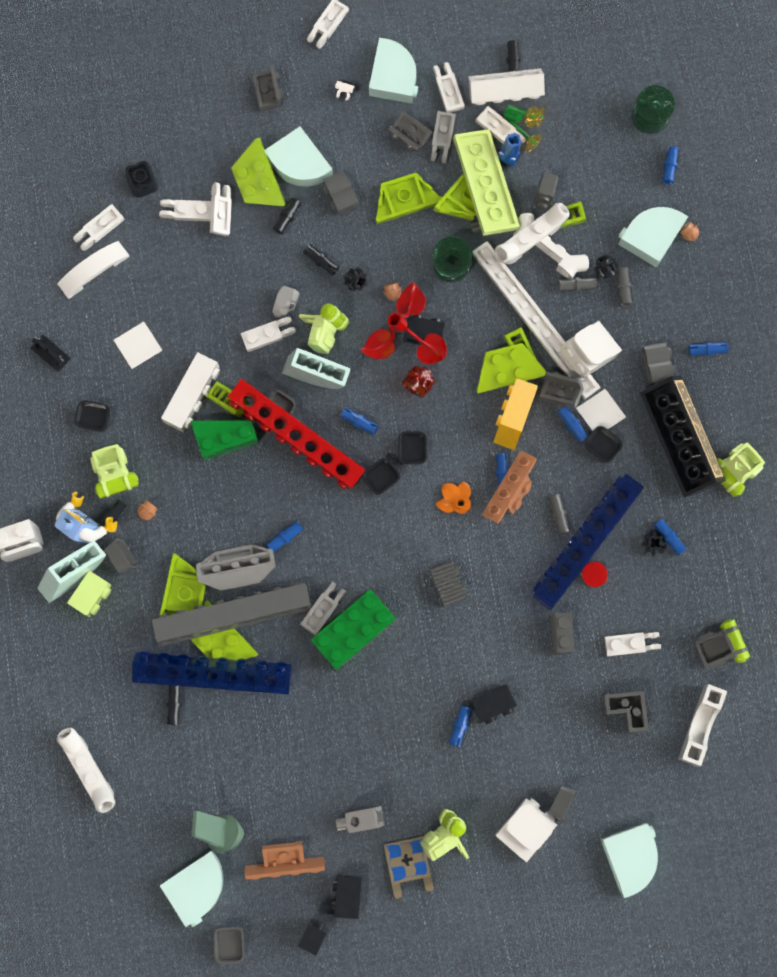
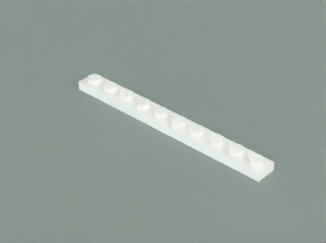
M488 241L472 251V255L566 377L573 376L581 380L584 388L581 395L582 398L585 400L597 392L601 387L594 378L588 375L582 379L568 359L563 356L560 349L566 342L505 263H501L496 258L495 250Z

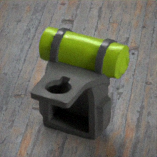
M727 619L723 621L720 625L721 630L716 633L707 632L699 636L698 640L695 641L699 655L706 668L714 669L726 664V660L734 659L735 663H743L750 657L748 647H746L735 620Z

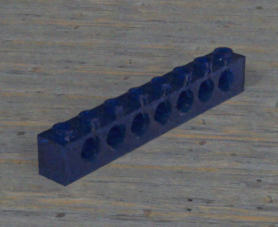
M625 474L623 478L619 476L613 483L614 490L611 493L607 491L601 499L604 502L601 507L596 506L591 512L590 516H592V519L589 522L584 521L578 529L581 532L579 536L571 538L567 544L569 549L566 553L562 551L555 559L558 562L554 568L550 566L544 574L547 578L543 583L539 581L532 591L535 593L532 597L550 611L645 488L629 475ZM623 492L625 500H619L616 493ZM605 507L613 508L614 515H608L605 512ZM596 521L600 522L603 525V529L596 530L593 523ZM582 537H589L591 545L583 544ZM573 551L578 552L580 560H573L570 553ZM559 567H566L569 571L568 575H561ZM547 583H556L557 590L550 591L547 587Z
M146 651L136 652L132 661L133 683L288 695L290 693L292 664L285 662L268 663L263 660L255 662L247 661L246 659L229 660L224 657L218 659L208 658L207 656L190 657L185 654L178 656L167 653L151 654Z

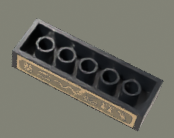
M671 376L640 392L683 496H694L725 482L724 474L682 376Z

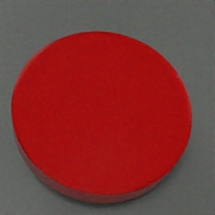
M590 562L582 570L584 583L593 588L602 586L608 578L606 567L599 562Z

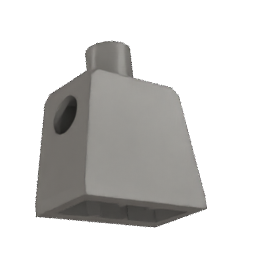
M378 806L345 813V817L336 819L338 831L348 829V833H354L385 826L382 807ZM356 818L359 819V824L356 823Z

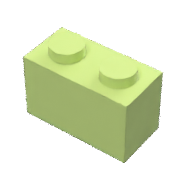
M88 571L67 604L90 618L91 615L94 616L100 608L99 603L102 599L108 597L112 585L91 571Z

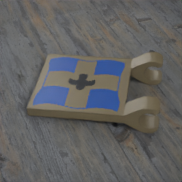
M423 836L384 844L393 893L396 899L402 897L400 883L423 878L426 892L433 891L434 889L427 855L420 844Z

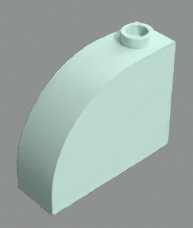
M379 38L369 85V96L412 104L413 97L416 98L418 93V86H415L416 66L413 57L401 44L389 39Z
M298 127L265 150L271 167L283 180L293 185L314 186L324 182L323 179L333 175L331 166L301 127Z
M667 207L648 209L636 216L628 228L624 227L618 236L621 238L618 245L657 267L688 216L678 210Z
M296 348L288 356L282 373L316 386L340 389L346 384L350 368Z
M95 541L90 542L49 567L37 589L51 603L82 582L88 571L93 572L101 564L106 554Z
M643 823L600 839L621 897L623 898L640 892L649 884L655 874L658 862L657 847L654 841L656 834L653 827L649 826L648 823Z
M213 850L160 885L185 927L191 924L193 928L203 921L201 917L211 910L222 892L223 870Z

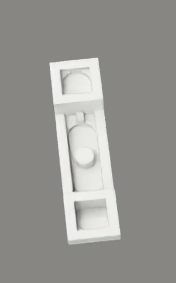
M119 241L114 242L83 260L57 284L67 298L70 299L84 289L83 286L112 265L115 267L129 257V254Z

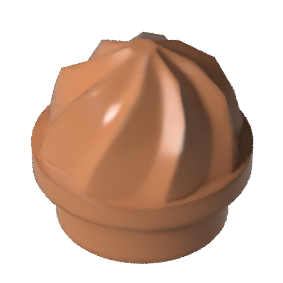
M688 222L680 230L683 239L694 241L699 236V229L696 224L693 225L691 222Z
M398 282L384 285L383 294L389 300L395 301L401 295V287H399Z
M145 500L143 504H140L138 514L141 519L150 520L156 516L155 513L158 509Z

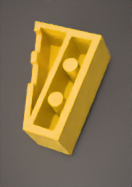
M516 378L514 385L510 384L507 395L510 397L509 400L505 399L501 410L504 411V414H499L495 425L499 427L493 443L515 450L538 388L537 385Z

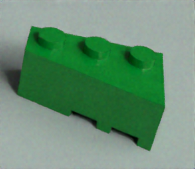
M191 421L204 461L258 444L251 421Z

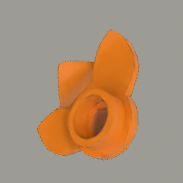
M464 481L458 487L452 483L442 485L441 491L444 498L436 502L437 508L445 513L454 511L458 514L467 513L471 508V501L469 499L471 495L470 486ZM459 502H465L463 506H458Z

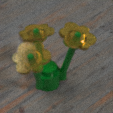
M509 105L505 109L504 118L527 139L526 151L529 152L541 141V134L529 136L515 122H520L522 117L525 116V122L529 128H532L534 124L540 127L545 114L544 106L541 109L533 106L528 110H523Z

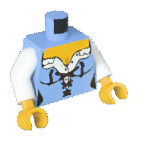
M78 492L72 494L71 501L67 502L58 511L55 527L74 541L94 542L106 535L107 532H115L117 529V521L113 522V517L106 518L105 526L103 527L75 508L82 505L84 496L77 498Z

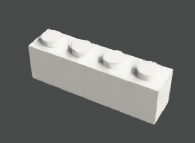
M541 68L468 76L470 100L475 105H483L490 101L501 103L507 99L519 101L525 97L537 99L545 95L544 73Z
M197 352L161 417L164 423L183 433L186 428L189 429L191 421H193V414L200 410L203 396H207L211 389L210 383L219 375L218 362Z

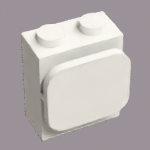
M600 321L576 333L560 349L563 356L568 359L582 379L615 359L622 351Z
M29 519L0 529V557L5 562L14 561L43 550L42 545H44L39 526Z
M525 798L495 834L498 839L525 862L542 846L557 826L554 822L555 818L546 811L544 814L538 809L540 805L532 798L530 800Z

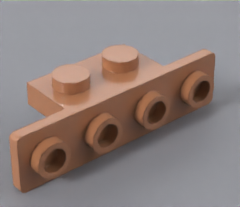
M523 451L519 452L482 513L483 517L498 524L506 511L514 514L515 510L520 508L523 497L529 493L532 486V481L528 474L537 461L534 456Z
M302 841L262 846L264 864L245 866L244 876L245 879L258 880L263 877L276 878L289 874L318 873L325 870L324 857L304 859Z

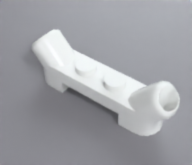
M555 203L549 211L508 241L498 245L495 248L496 258L505 264L516 262L522 257V254L561 228L562 223L570 215L568 208L562 203Z
M523 213L518 217L520 227L513 233V236L535 221L533 214ZM549 236L535 245L559 263L556 271L568 279H572L577 272H586L589 268V259L586 254L569 255L565 252L566 250L563 246L553 243Z
M73 728L62 730L57 736V742L65 751L90 795L96 810L100 813L110 811L115 806L113 790L109 783L106 782L91 756L87 744Z

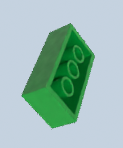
M370 589L314 636L311 642L332 667L338 671L393 624L396 618Z

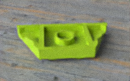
M258 137L231 167L244 202L286 206L261 139Z
M417 173L381 183L376 224L434 207L441 200L442 196L434 192L433 188L428 183H425Z
M464 173L435 205L433 211L474 220L477 214Z
M523 343L487 351L484 353L476 392L482 393L515 384L516 378L528 381L543 377L546 370Z
M174 553L160 615L166 614L169 616L174 615L179 610H194L196 606L203 605L207 585L198 582L197 570Z
M207 600L204 605L207 607L212 604ZM235 629L191 639L217 668L259 655Z

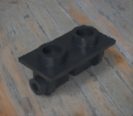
M44 335L41 337L36 336L32 340L34 344L30 349L57 372L71 359Z

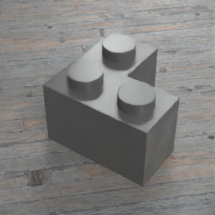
M644 691L601 696L603 715L623 714L625 733L649 731Z

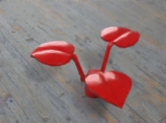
M412 282L405 288L397 301V312L389 315L387 322L391 333L386 329H378L368 338L365 346L361 349V352L373 359L388 358L395 351V344L392 342L395 339V330L396 332L407 331L421 343L417 348V357L422 363L434 364L446 357L447 346L441 336L430 333L423 341L407 328V320L405 318H408L410 314L413 316L419 315L426 306V297L416 283Z

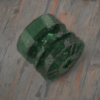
M652 85L644 88L639 93L631 115L633 124L638 130L647 134H655L665 129L675 107L674 96L663 86Z
M448 236L441 239L433 250V269L435 274L446 282H457L468 275L472 263V251L469 244L457 236ZM450 259H453V261L455 262L454 265H451V263L449 262Z

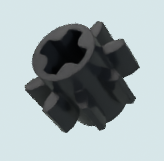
M603 255L596 260L594 270L597 275L607 279L616 274L618 263L615 258L612 259V256Z
M350 268V271L344 275V284L351 291L356 289L361 291L367 284V275L360 268L355 270Z
M653 532L652 537L649 535L644 536L647 540L641 544L646 548L644 553L651 552L652 557H654L657 551L660 554L664 552L661 547L667 545V543L662 541L663 535L659 537L656 536V532ZM656 541V546L651 547L652 542Z

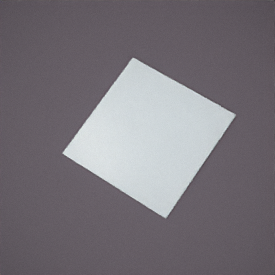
M145 322L140 323L114 339V342L132 369L162 351Z
M606 389L576 408L592 431L597 426L609 429L626 418Z

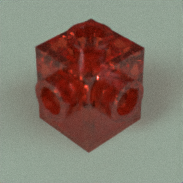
M414 366L408 372L402 384L411 394L424 398L436 380L431 376L432 372L428 368Z

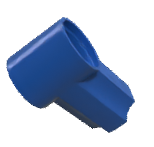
M516 133L508 134L498 154L500 161L512 167L515 166L521 154L519 152L522 143L520 135Z

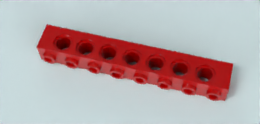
M242 378L228 395L227 399L230 401L228 404L235 410L241 409L245 412L244 416L250 421L256 420L261 424L259 427L262 430L275 434L277 441L283 445L287 443L291 446L290 450L298 456L302 454L307 458L306 462L313 467L317 465L322 469L321 473L329 479L331 477L338 481L337 485L342 489L346 490L348 488L351 490L364 473V468ZM246 398H251L254 400V404L246 406L243 401ZM266 409L270 415L262 418L259 415V411ZM281 420L285 423V427L277 429L274 423ZM298 432L300 439L297 441L292 440L290 433ZM312 443L315 445L316 450L308 452L305 449V445ZM324 454L329 455L331 462L323 463L321 456ZM344 466L347 472L344 475H340L337 473L336 468Z

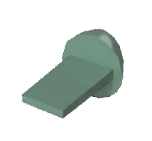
M193 811L192 837L209 843V847L214 852L224 853L230 851L242 841L244 830L233 816L223 814L217 817Z

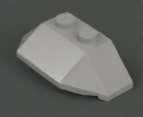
M252 544L214 552L196 565L198 582L219 590L260 583L275 567L273 549H266Z

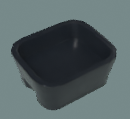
M140 161L136 165L126 167L125 176L134 197L140 198L157 191L158 183L151 166L146 161Z
M83 400L78 403L74 423L79 428L104 432L107 429L110 408L104 403Z
M597 426L585 441L586 449L603 463L613 460L623 447L622 441L603 426Z
M405 431L399 435L398 457L402 464H423L426 461V434L420 431Z
M382 458L364 471L362 479L374 494L380 495L398 482L400 473L391 461Z

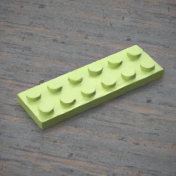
M490 129L455 134L453 138L483 236L518 230L520 225Z

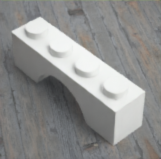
M710 684L703 686L678 757L679 760L694 766L702 765L708 748L707 742L710 730L717 714L722 708L727 691Z

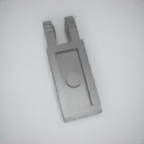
M437 112L432 140L431 161L435 162L438 148L444 149L441 160L442 163H446L452 140L455 113Z
M332 582L327 590L321 594L300 624L315 636L322 629L346 593V590L342 589L334 600L328 597L336 587L335 582Z

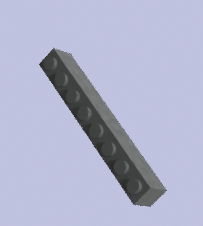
M296 582L286 588H272L270 592L266 593L259 591L245 598L237 596L228 602L217 601L207 607L200 605L190 611L179 610L174 615H158L152 620L157 646L161 647L310 611L311 603L306 584Z

